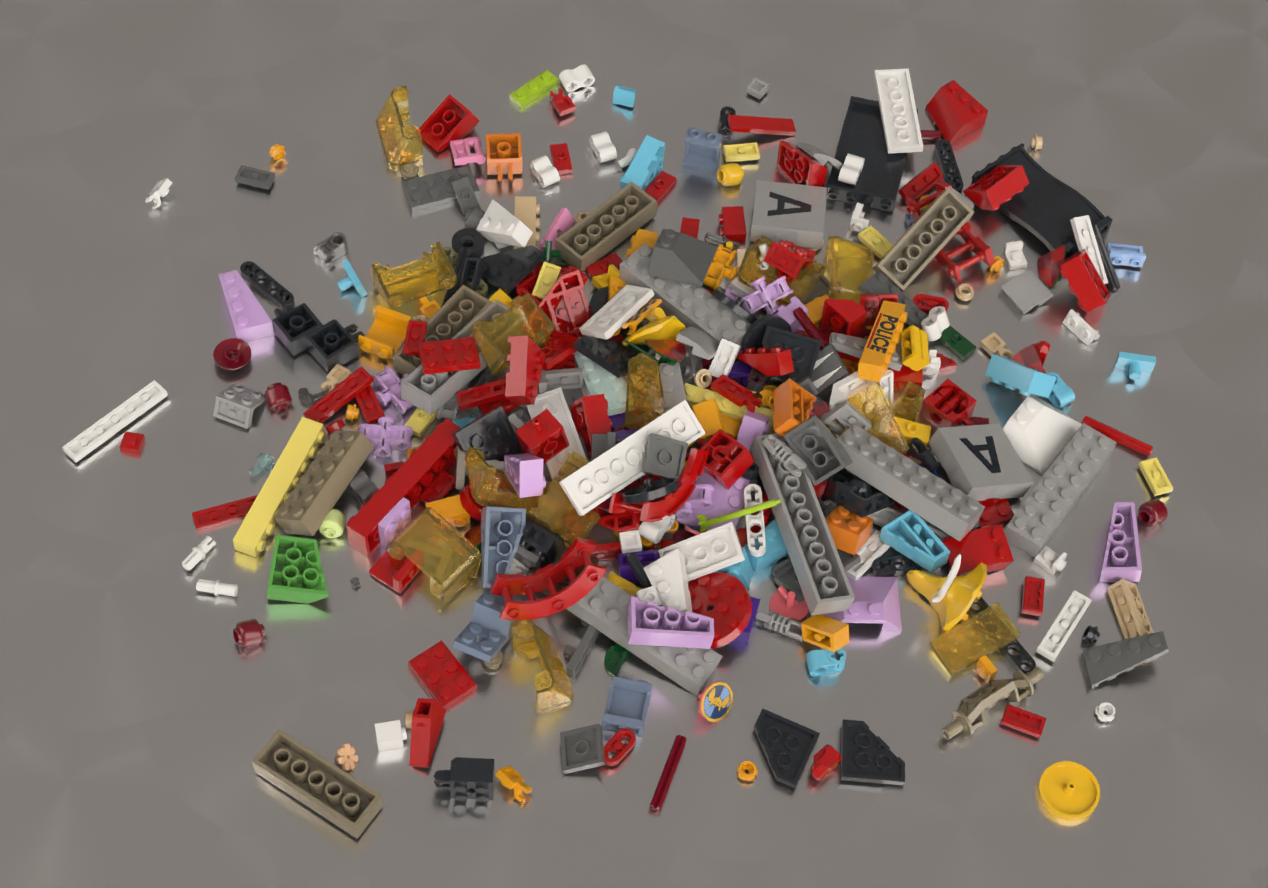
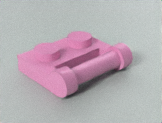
M479 137L450 141L455 166L474 162L478 164L485 163L486 157L482 152V142ZM472 146L475 149L474 154L470 153L469 147Z

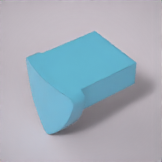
M617 84L613 92V104L633 108L637 90Z

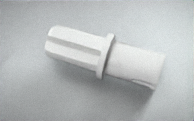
M206 536L197 547L192 548V552L182 561L184 569L190 571L200 560L205 559V555L216 545L214 540L210 542L212 540L210 536Z
M199 579L196 583V590L214 593L215 596L220 594L236 597L238 585L222 583L220 580L215 582Z

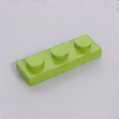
M545 70L509 94V99L519 108H523L557 85L559 79L550 71Z

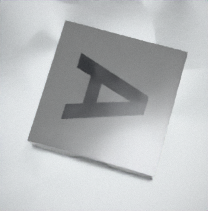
M757 180L750 242L772 244L773 241L788 240L796 246L822 249L827 187Z
M1000 424L938 428L928 442L938 461L947 472L952 486L977 501H984L990 498L1024 497L1034 483Z

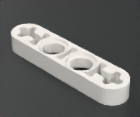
M749 484L745 487V508L763 503L761 488L758 485ZM751 491H755V501L751 500ZM761 510L757 515H746L748 550L754 557H760L766 552L764 513ZM758 525L761 527V530L758 533H753L750 531V528ZM755 539L759 540V550H755Z

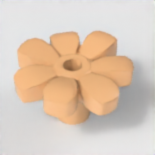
M346 743L342 744V748L337 750L338 755H335L334 759L337 764H342V770L344 771L353 770L355 768L354 763L358 762V755H353L356 752L354 747Z

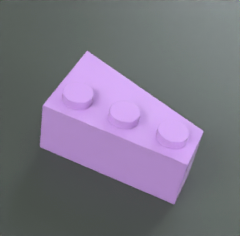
M528 453L505 455V475L519 498L543 495V488L546 487V480L543 476V458Z

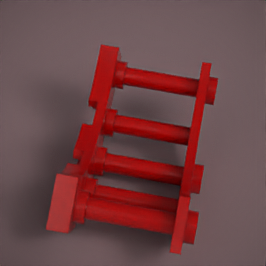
M943 180L936 182L938 189L936 193L918 202L909 197L906 198V209L912 215L914 222L921 215L920 208L932 203L948 187L952 190L950 184ZM967 221L955 233V235H961L965 244L946 254L940 250L935 256L940 265L946 270L950 278L953 277L958 282L961 281L959 271L978 261H983L987 265L995 263L991 247L978 236L974 237L970 232L972 228ZM967 250H972L976 254L957 265L950 260Z
M691 448L690 453H686L685 461H687V464L678 479L680 488L655 500L634 504L624 503L622 497L624 492L612 493L608 513L636 512L641 514L640 521L656 522L662 520L666 515L671 516L684 505L696 488L694 483L697 476H701L709 451ZM646 474L634 487L644 484V480L652 478L653 481L662 478Z
M576 537L570 548L561 556L562 559L559 562L536 570L535 574L524 576V574L510 575L498 573L490 591L491 594L504 597L505 605L499 616L500 619L521 621L543 618L572 606L586 596L597 585L607 570L606 567L592 563L590 556L596 548L595 541ZM584 564L585 568L577 577L575 572ZM569 578L570 584L558 592L556 584ZM549 589L550 596L536 600L535 592ZM526 595L528 601H514L512 596Z

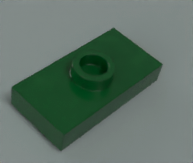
M950 325L942 331L941 337L937 339L962 360H965L976 350V346Z

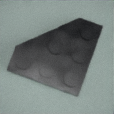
M530 245L525 248L522 247L485 256L482 259L487 264L482 278L509 294L546 255L543 251Z
M767 325L762 346L768 347L769 350L782 346V349L791 350L794 372L782 375L780 378L783 383L789 378L797 383L807 376L811 379L822 341Z
M589 336L581 337L573 346L575 350L617 378H621L629 371V367L639 354L632 347L624 346L620 341Z
M502 406L495 407L452 433L460 451L487 460L505 462V455L525 454Z
M762 708L754 725L755 733L775 779L796 789L820 733Z
M843 719L841 780L904 785L905 762L900 757H897L890 750V747L869 729V726L864 721Z

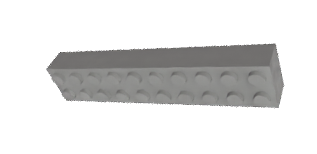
M777 433L772 434L790 448L784 437L779 436ZM771 434L757 435L750 450L755 464L759 467V475L769 501L773 499H781L782 503H778L777 506L771 508L811 616L847 611L853 603L855 596L810 478L804 469H801L802 474L800 477H795L771 455L762 444L763 440Z

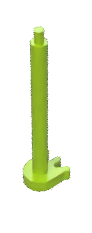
M773 499L712 519L699 514L697 518L700 521L698 522L701 526L700 532L711 530L712 525L777 506L782 501L781 499Z

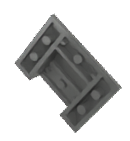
M662 229L653 249L648 275L702 287L718 247L672 229Z

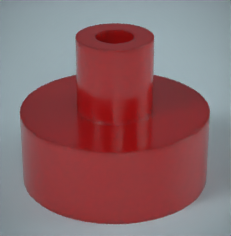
M339 419L326 426L325 429L328 434H332L335 430H341L345 423L342 419Z

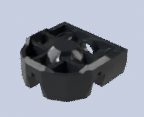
M845 468L830 476L826 492L830 501L835 503L845 498L844 508L862 518L895 504L894 499Z

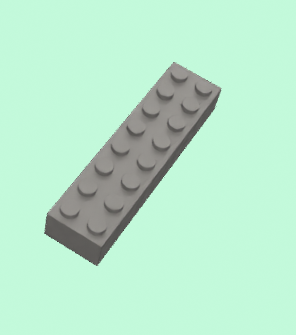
M644 244L620 263V278L628 285L652 289L655 295L651 299H661L662 303L657 307H660L668 316L674 315L686 328L693 326L705 332L718 344H720L722 339L741 346L739 350L742 349L744 335L751 324L701 286L648 275L653 249L647 244Z
M496 300L451 338L474 337L481 368L424 375L422 365H420L401 381V398L432 415L511 345V343H508V337L522 336L524 334V330L520 328L525 323L526 316Z
M1083 423L1006 526L1004 533L1007 541L1035 558L1112 455L1117 442Z
M853 424L837 438L853 462L845 467V469L956 540L961 541L977 524L985 506L962 493L961 490L954 488L945 480L935 476L926 468L919 466L910 458L900 454L894 448L881 442L878 438L865 432L861 427Z
M603 576L586 596L566 608L695 696L702 690L723 657L711 648L628 644L627 608L631 595Z

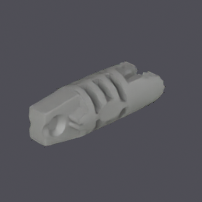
M772 434L767 436L762 442L766 449L792 475L797 478L800 477L802 474L801 469H805L807 464L796 453H793V450L785 446L784 442Z
M771 610L769 614L758 611L756 619L765 622V628L777 631L798 641H803L800 634L790 632L792 624L802 629V622L782 616Z

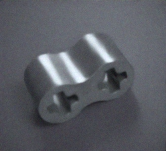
M362 469L357 471L347 486L348 490L357 498L361 505L367 503L378 489Z

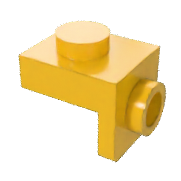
M611 264L606 274L592 277L591 283L598 290L606 288L609 285L610 276L620 278V271Z

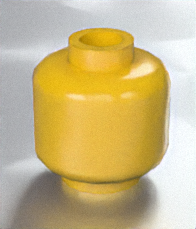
M737 163L723 164L717 171V179L725 187L739 185L744 177V171Z

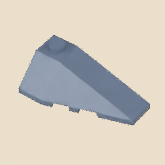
M488 506L482 508V588H491L498 573L509 574L513 558L523 536L526 509Z

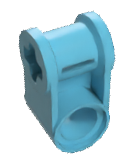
M1054 372L1047 373L1057 377L1051 394L1047 398L1055 408L1060 409L1074 401L1075 394L1073 390L1066 385L1060 376Z
M840 648L836 651V655H834L835 652L826 649L808 652L805 656L810 675L821 676L841 672L845 667V650Z

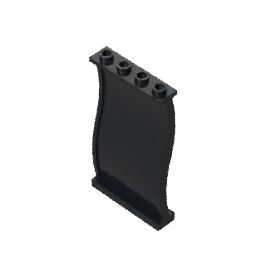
M851 96L835 159L844 164L849 153L865 158V162L856 185L838 181L841 168L838 170L832 166L826 184V198L850 204L860 203L864 204L865 207L893 212L908 153L888 154L879 101Z
M1023 143L1011 148L1008 153L999 156L996 161L988 163L984 169L973 174L971 185L998 165H1022L1030 184L1024 187L1022 192L1013 195L1011 200L1002 203L998 210L1028 229L1050 251L1066 245L1065 260L1079 252L1070 222L1072 218L1089 215L1091 224L1098 225L1101 235L1109 231L1113 221L1108 215L1105 217L1078 191L1044 170L1025 151Z

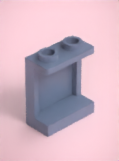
M688 127L684 139L686 145L682 168L716 175L720 161L722 134Z
M612 676L605 713H603L602 730L617 732L621 729H629L633 731L635 736L642 737L652 684L644 680L635 681L624 676Z

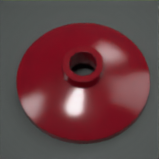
M237 338L223 340L215 347L213 352L215 363L226 370H237L244 367L250 361L252 355L248 343Z

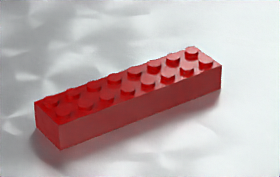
M446 418L435 427L434 432L423 440L422 445L418 449L412 451L410 458L405 463H401L395 474L389 476L385 484L374 492L372 498L361 506L359 512L348 520L346 527L349 546L367 558L380 545L378 523L403 497L410 501V510H412L420 501L419 495L442 470L447 472L457 461L454 455L457 443L452 433L461 427Z

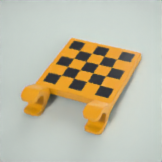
M650 299L634 316L622 325L623 329L629 326V332L626 334L632 335L636 331L637 325L653 309L661 304L662 300ZM621 327L613 334V336L618 335L620 333Z

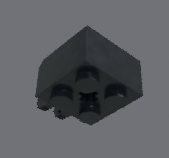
M287 302L284 304L286 312L283 314L279 308L274 309L276 318L271 321L274 333L294 356L307 349L305 336L323 326V324L305 303L293 308Z
M333 319L307 334L305 339L307 350L329 373L336 364L342 366L359 355L358 337L359 335H365L362 331L355 333L358 329L355 324L344 328L337 320Z
M526 515L525 528L519 545L540 557L541 562L546 563L548 561L553 564L562 545L565 546L563 539L558 533H554Z
M455 757L451 761L450 770H438L433 775L435 786L437 788L450 789L451 798L457 801L476 799L479 802H487L494 798V759Z

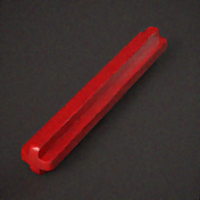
M1085 416L1081 424L1084 423L1113 441L1145 456H1150L1153 451V446L1089 416Z

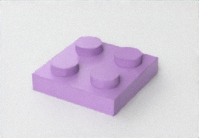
M403 497L378 523L380 545L385 548L390 544H394L399 534L403 530H407L411 525L410 501Z

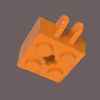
M521 133L486 134L487 175H498V181H502L503 174H508L509 180H513V174H522Z
M839 505L825 518L836 548L855 555L868 541L874 520L868 516L862 518L845 509L844 506Z

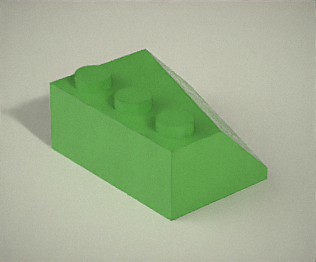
M276 534L267 586V599L308 604L329 597L317 540Z

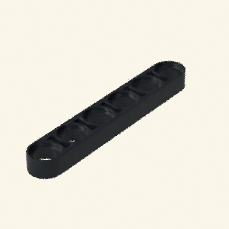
M982 597L975 599L974 602L979 603L981 608L975 610L970 607L967 611L1016 671H1022L1024 674L1032 671L1036 667L1034 659ZM983 618H991L993 620V624H985L983 622ZM1002 632L1005 634L1006 639L999 640L995 634ZM1008 648H1016L1019 654L1011 655L1008 652ZM1028 663L1031 666V670H1023L1020 664Z

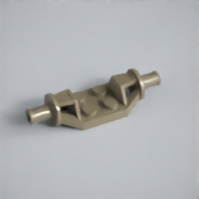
M1035 667L1027 674L1017 670L1013 672V679L991 680L960 701L958 709L952 713L953 722L941 729L942 735L947 740H950L960 732L965 736H971L973 730L986 723L983 710L995 706V702L999 699L1007 698L1009 702H1019L1026 696H1032L1034 694L1033 684L1044 678L1043 671L1039 667Z

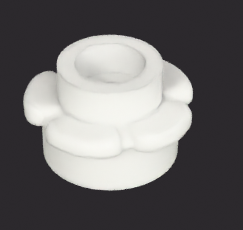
M1104 702L1096 707L1095 714L1098 715L1100 721L1110 722L1115 718L1114 714L1116 712L1112 704Z

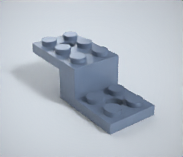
M487 588L476 600L471 621L454 640L452 648L490 663L512 637L517 621L500 619L499 616L505 605L504 597L491 594L490 588ZM526 595L512 596L514 601H528Z

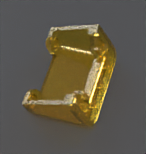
M407 86L397 87L391 91L376 118V127L388 167L393 170H400L407 163H412L416 166L423 165L420 130L413 125H403L405 120L410 121Z
M763 235L747 248L737 274L741 283L754 290V286H751L750 283L763 276L766 278L765 282L767 285L778 279L775 267L769 265L768 269L764 271L760 270L762 262L759 260L761 252L758 246L767 243L770 249L773 243L771 239ZM817 262L809 263L805 271L800 270L797 279L787 282L793 293L777 301L787 306L791 303L790 299L796 296L804 304L822 277L826 266Z
M829 236L825 257L827 263H829L832 299L854 300L860 305V295L869 293L866 291L862 293L858 290V287L873 275L872 262L874 261V251H871L870 247L845 238Z
M440 242L431 244L432 250L428 254L423 252V258L392 269H390L389 265H385V268H383L380 262L371 265L372 282L388 306L397 308L402 304L454 287L457 275Z
M528 293L522 297L519 295L514 298L510 309L491 321L478 320L472 326V334L489 371L494 376L510 367V361H507V355L511 354V343H508V337L528 335L538 347H541L556 329L555 324Z
M470 446L465 456V463L471 494L476 503L488 507L526 509L528 517L534 518L538 516L554 485L545 477L546 487L543 488V495L519 498L505 472L497 470L492 465H488L484 460L483 452Z
M431 507L421 511L388 544L387 549L391 557L400 560L406 556L430 578V592L441 601L476 579L481 562L479 550Z
M523 619L512 622L511 646L514 654H518V652L526 655L527 660L537 657L543 671L534 678V688L536 691L534 708L537 716L571 705L574 699L573 689L552 636L529 620Z

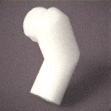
M629 149L626 156L618 161L621 169L631 164L638 151L637 149Z
M767 243L758 246L761 256L757 266L762 271L768 269L770 265L763 261L769 251Z

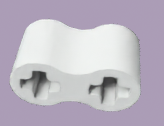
M585 64L575 69H566L559 75V79L567 92H573L580 87H589L595 82V77Z
M607 131L589 136L590 146L595 152L599 163L617 159L616 148L612 144Z
M848 153L841 168L838 181L856 185L865 158Z
M546 155L529 161L530 171L537 178L542 188L560 181L557 169L552 166Z
M942 306L932 308L929 311V316L921 322L923 331L927 333L928 341L939 339L942 331L950 325L946 310Z
M674 514L671 516L666 515L662 520L656 522L643 521L639 527L640 536L657 544L665 532L673 526L676 516Z

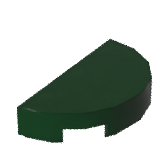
M619 644L612 645L606 651L604 658L605 670L611 677L618 676L630 654V651Z

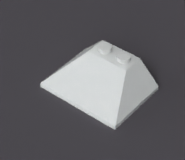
M887 370V374L882 376L880 382L858 378V371L833 384L829 402L830 411L844 400H847L871 422V425L892 414L893 371ZM836 418L834 419V421H835L841 428H843L845 431L848 430V429H847L844 425H842ZM831 429V433L837 439L839 435Z
M1030 395L1010 417L1003 431L1022 463L1043 475L1082 424L1036 395Z

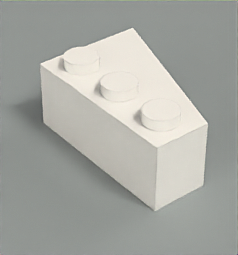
M492 200L476 229L489 241L524 248L533 233L495 200Z
M677 548L643 569L652 586H655L662 606L666 608L671 606L676 608L677 611L687 613V611L692 612V604L688 589L686 559L681 550Z

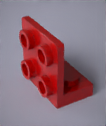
M788 240L773 241L763 261L792 278H797L805 262H812L814 258L810 257L811 253L808 251L796 249L794 243Z
M392 544L372 566L369 574L401 594L425 565L424 553L417 549L412 555Z

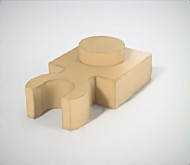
M995 332L981 340L980 346L991 357L992 354L1012 359V351L1005 349L1007 344Z
M336 364L326 376L327 381L321 385V391L324 392L330 388V392L353 372Z

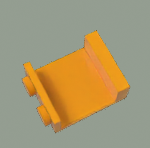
M377 305L375 321L365 337L361 335L358 337L359 349L393 361V356L400 350L405 341L408 322L412 320V317Z

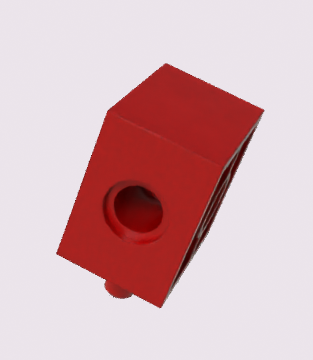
M947 378L923 400L919 415L937 429L957 427L962 424L965 426L976 425L969 418L973 414L977 400Z
M545 409L515 431L522 450L525 453L543 458V465L570 446L563 426L548 409Z
M721 429L708 442L703 438L698 440V445L702 447L700 450L709 451L703 471L728 490L755 462L746 447Z

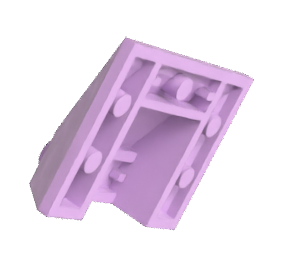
M703 471L701 476H697L696 484H710L715 487L714 493H712L713 507L711 509H692L693 516L691 518L685 519L676 516V521L701 529V526L698 524L700 521L697 518L699 514L712 519L743 509L744 489L749 485L750 480L744 479L741 476L728 490ZM740 517L712 525L711 530L730 522L734 524L736 529Z
M847 576L855 596L850 608L847 611L821 614L843 623L881 624V631H902L898 578L861 576L855 581Z

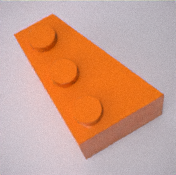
M790 378L773 390L774 431L782 437L809 419V412L813 409L812 404L817 399V397Z

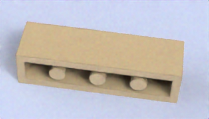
M515 196L514 216L533 232L526 246L532 245L539 249V246H536V242H539V232H536V228L540 227V218H536V215H540V204H536V197Z

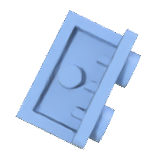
M1107 243L1106 248L1112 264L1132 267L1143 266L1146 259V254L1143 253V246Z

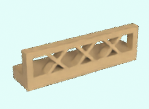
M1121 579L1109 586L1107 590L1124 638L1130 639L1154 633L1136 584Z

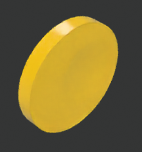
M1061 761L1050 765L1043 772L1038 783V796L1044 808L1053 816L1066 821H1078L1088 817L1095 810L1100 799V787L1093 773L1086 767L1076 762Z

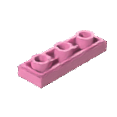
M561 208L538 245L543 252L545 240L552 241L551 250H556V239L568 231L574 224L575 219L567 208Z

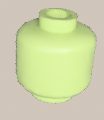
M332 509L319 527L320 533L327 538L340 537L346 524L345 515L338 509Z

